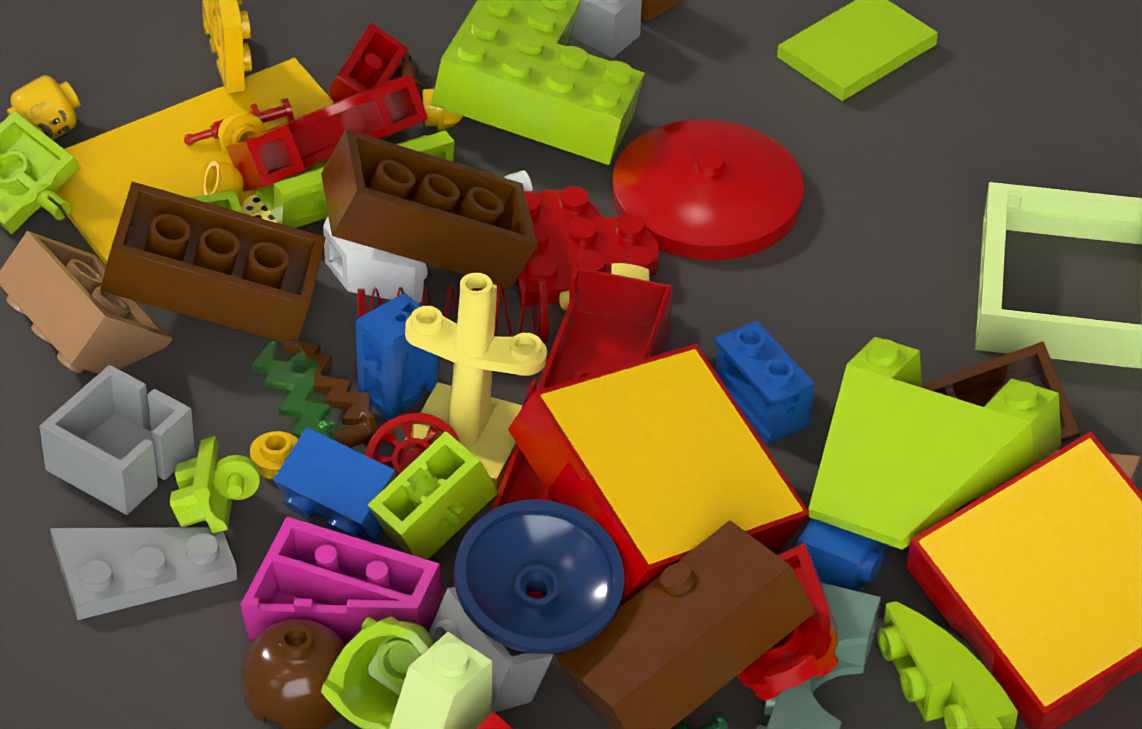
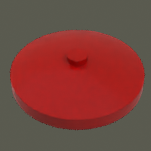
M702 119L666 124L636 138L619 156L614 167L612 183L613 204L619 217L624 214L639 215L645 221V228L653 234L659 244V250L676 256L699 260L740 258L760 252L774 245L785 237L796 224L801 213L804 181L799 165L780 143L766 134L747 126L727 121Z

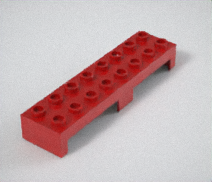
M575 268L570 279L569 305L538 387L537 379L531 382L522 407L534 391L662 354L671 328L673 287L662 283ZM516 443L491 511L502 505L523 500L557 502L547 492ZM538 591L526 593L529 597L535 599H542L544 597Z

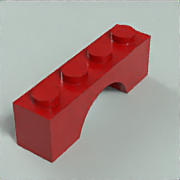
M411 74L389 80L228 145L226 149L233 166L240 171L243 177V191L271 185L331 157L346 129L380 139L429 118Z

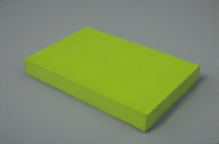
M855 0L779 44L777 57L841 101H844L937 44L938 32L889 0Z

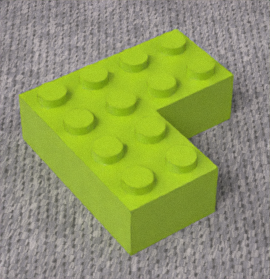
M477 0L441 58L431 105L610 165L633 119L645 73L632 69L624 62L608 61L588 54L579 47L569 46L581 0Z

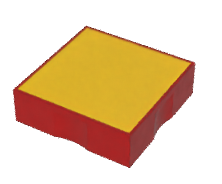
M697 344L534 391L508 428L547 492L558 503L571 506L594 519L614 541L624 567V589L619 606L625 604L659 577L667 567L678 562L729 520L773 552L781 549L809 516L808 509Z
M1091 431L910 540L907 562L908 571L949 625L976 650L985 667L1006 692L1017 709L1019 717L1028 729L1058 728L1101 701L1121 681L1142 671V493Z

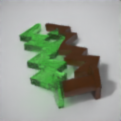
M284 340L283 350L296 354L290 359L291 362L273 360L277 352L276 342H269L252 364L253 372L269 374L264 380L265 387L292 390L278 408L279 415L300 418V421L292 429L291 434L299 439L306 427L349 448L366 443L368 446L369 441L377 431L375 418L370 412V392H350L352 388L350 380L323 376L332 363V355L319 354L321 351L320 344ZM295 366L308 368L304 374L294 373ZM313 393H328L324 399L325 404L308 402ZM330 407L345 408L349 410L342 417L343 425L352 426L333 433L334 421L323 420L330 413Z

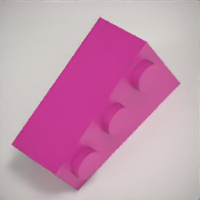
M286 516L240 605L248 640H254L268 626L282 620L304 618L321 622L334 630L343 642H350L363 630L361 626L367 617L378 622L393 616L399 621H409L423 626L428 632L444 597L439 563Z

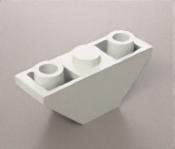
M327 217L323 226L324 237H326L324 243L325 263L348 292L357 293L358 288H364L365 295L372 296L373 289L377 288L380 298L392 300L397 297L398 288L402 287L404 293L410 296L416 303L422 301L424 279L428 275L425 263L333 237L331 235L329 217Z

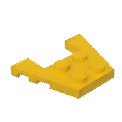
M202 0L204 30L206 34L211 36L209 44L212 53L217 52L219 59L216 60L217 67L226 93L245 91L244 72L252 71V61L248 43H243V39L251 38L247 11H239L238 5H242V0Z

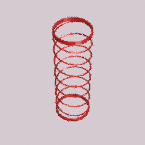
M539 281L537 283V320L539 338L543 343H547L549 338L548 295L546 282ZM525 282L523 287L521 319L518 334H520L522 331L525 292L527 290L533 330L535 335L538 336L533 318L528 283ZM500 283L498 287L494 336H496L500 291L502 290L508 330L510 337H513L508 317L503 284ZM449 285L445 317L448 318L449 298L451 290L456 319L458 320V311L454 289L452 285ZM424 286L421 307L424 306L425 290L429 306H432L428 287ZM402 287L398 288L397 297L400 296V290L402 294L404 293ZM364 288L357 289L358 318L366 314ZM374 288L372 292L370 312L373 310L375 291L377 294L379 307L381 306L380 295L377 288ZM473 288V291H479V288Z

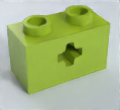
M445 431L367 505L391 540L407 554L428 560L499 492L482 462Z

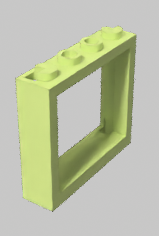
M989 182L983 217L975 350L1009 354L1044 341L1050 359L1142 369V325L1002 309L1006 230L1142 245V198Z

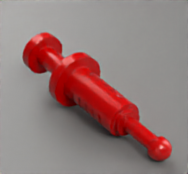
M288 98L281 99V106L259 112L256 103L252 104L248 112L258 117L262 123L286 117L287 121L294 119ZM223 120L213 122L209 130L192 135L190 133L184 136L185 144L194 145V142L214 137V139L219 141L218 131Z

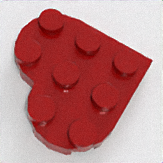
M573 186L563 190H543L535 193L525 191L538 245L515 281L521 307L525 282L528 283L531 306L537 305V283L539 281L546 282L548 304L559 303V295L561 292L570 289V279L574 269L577 267L612 274V264L625 263L649 269V278L652 274H657L659 244L653 234L645 228V221L639 215L624 214L620 217H602L596 206L588 201V193L580 187ZM527 290L525 292L524 307L529 306Z
M805 543L778 556L791 565L815 613L737 675L742 685L752 689L755 696L761 700L775 698L783 690L797 687L812 677L824 676L833 671L838 663V656L835 653L839 643L838 626L813 558Z

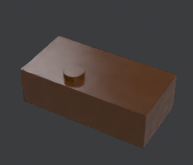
M348 129L344 131L321 173L331 235L333 237L464 275L482 273L490 277L492 283H502L503 286L509 288L513 286L538 245L523 183Z
M132 181L112 243L100 291L280 342L284 340L298 341L310 306L326 237Z
M729 520L678 562L667 567L659 577L619 607L612 621L598 636L582 646L564 651L556 659L582 702L611 729H671L813 615L815 610L791 565Z

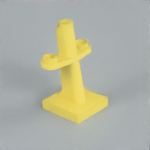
M470 273L465 275L460 281L457 324L442 316L441 311L437 308L422 306L415 309L408 317L405 326V337L411 345L454 362L452 386L437 382L420 413L433 415L450 425L457 434L460 443L482 462L495 487L499 490L516 445V441L508 428L520 412L522 405L491 397L492 371L522 376L536 374L546 365L547 348L541 339L532 333H520L514 337L494 336L497 285L492 284L490 277L485 274ZM473 288H479V289H482V290H481V291H472L471 289H473ZM414 424V438L423 440L430 426Z

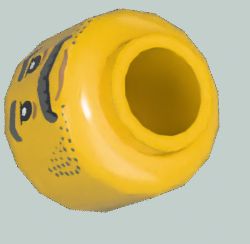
M43 75L14 91L11 95L12 107L7 109L6 112L9 116L13 111H16L54 141L76 127L77 116L74 109L81 106L67 81L59 85L52 77Z

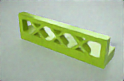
M446 130L396 144L452 162L454 160L455 141ZM325 166L256 189L257 196L279 224L297 228L328 217L321 176Z

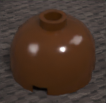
M304 618L287 619L268 626L254 639L248 648L242 667L244 702L254 718L264 723V717L270 721L280 723V729H319L335 722L342 715L321 693L323 683L327 680L334 663L346 646L334 630L314 620Z

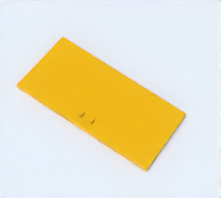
M292 58L245 77V91L226 93L224 86L64 149L76 159L81 168L57 190L56 194L71 204L72 207L70 214L67 215L102 262L107 265L132 181L190 198L204 195V177L212 161L233 165L230 156L222 150L218 139L210 137L194 142V145H187L184 142L186 134L190 133L192 135L209 130L213 122L223 120L234 113L249 112L250 105L255 103L259 112L281 106V99L288 98L295 119L334 102L297 59ZM286 117L263 123L265 130H268L288 121ZM248 132L242 134L240 141L246 138ZM330 157L306 168V170L300 173L326 166ZM242 189L240 195L237 196L241 207L248 197L256 194V189L243 191Z

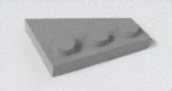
M210 527L50 528L52 544L77 620L237 580L236 563L224 532L213 534Z

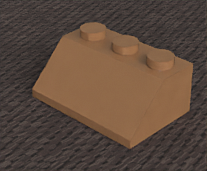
M27 231L0 270V286L8 294L6 301L9 305L20 313L27 315L33 322L31 326L32 331L41 339L53 344L59 351L57 359L64 366L76 373H83L84 370L99 374L108 365L122 369L168 347L173 338L138 301L100 291L106 266L96 255Z

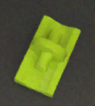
M216 436L200 440L198 457L177 463L175 468L176 481L180 489L171 492L170 505L180 526L186 527L206 520L213 534L228 530L232 500L246 499L252 496L258 489L260 471L255 462L241 455H231L219 460L217 454L219 443Z

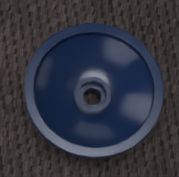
M523 500L497 507L482 516L471 526L458 548L454 567V584L464 612L485 635L515 650L528 653L550 654L582 646L598 636L608 626L621 602L624 589V567L618 548L612 538L600 524L585 513L558 502ZM538 591L544 597L542 599H535L529 597L526 593Z

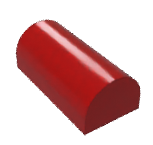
M371 22L329 87L330 98L335 103L389 81L408 48Z

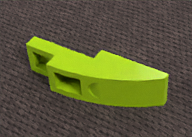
M897 601L886 604L883 628L878 630L879 647L883 657L887 661H893L900 674V683L906 699L909 702L916 703L925 722L944 717L947 729H1015L1018 715L1017 709L988 669L964 645L943 628Z

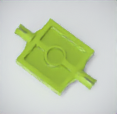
M13 111L0 124V225L10 234H13L41 207L51 213L55 219H65L66 217L61 210L69 215L72 206L68 201H65L56 194V192L81 168L70 153L16 111Z

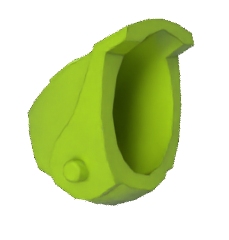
M393 616L378 622L367 617L361 626L363 630L343 648L327 680L323 683L321 693L338 712L360 728L389 729L409 666L427 651L435 641L423 626L415 623L399 621Z

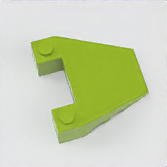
M874 337L846 365L809 505V517L887 545L904 549L910 545L911 539L956 513L958 508L974 499L981 498L996 489L995 487L1051 456L1061 445L1059 393L1035 386L1029 382H1022L1011 378L985 407L924 389L922 386L920 350L895 343L892 340Z

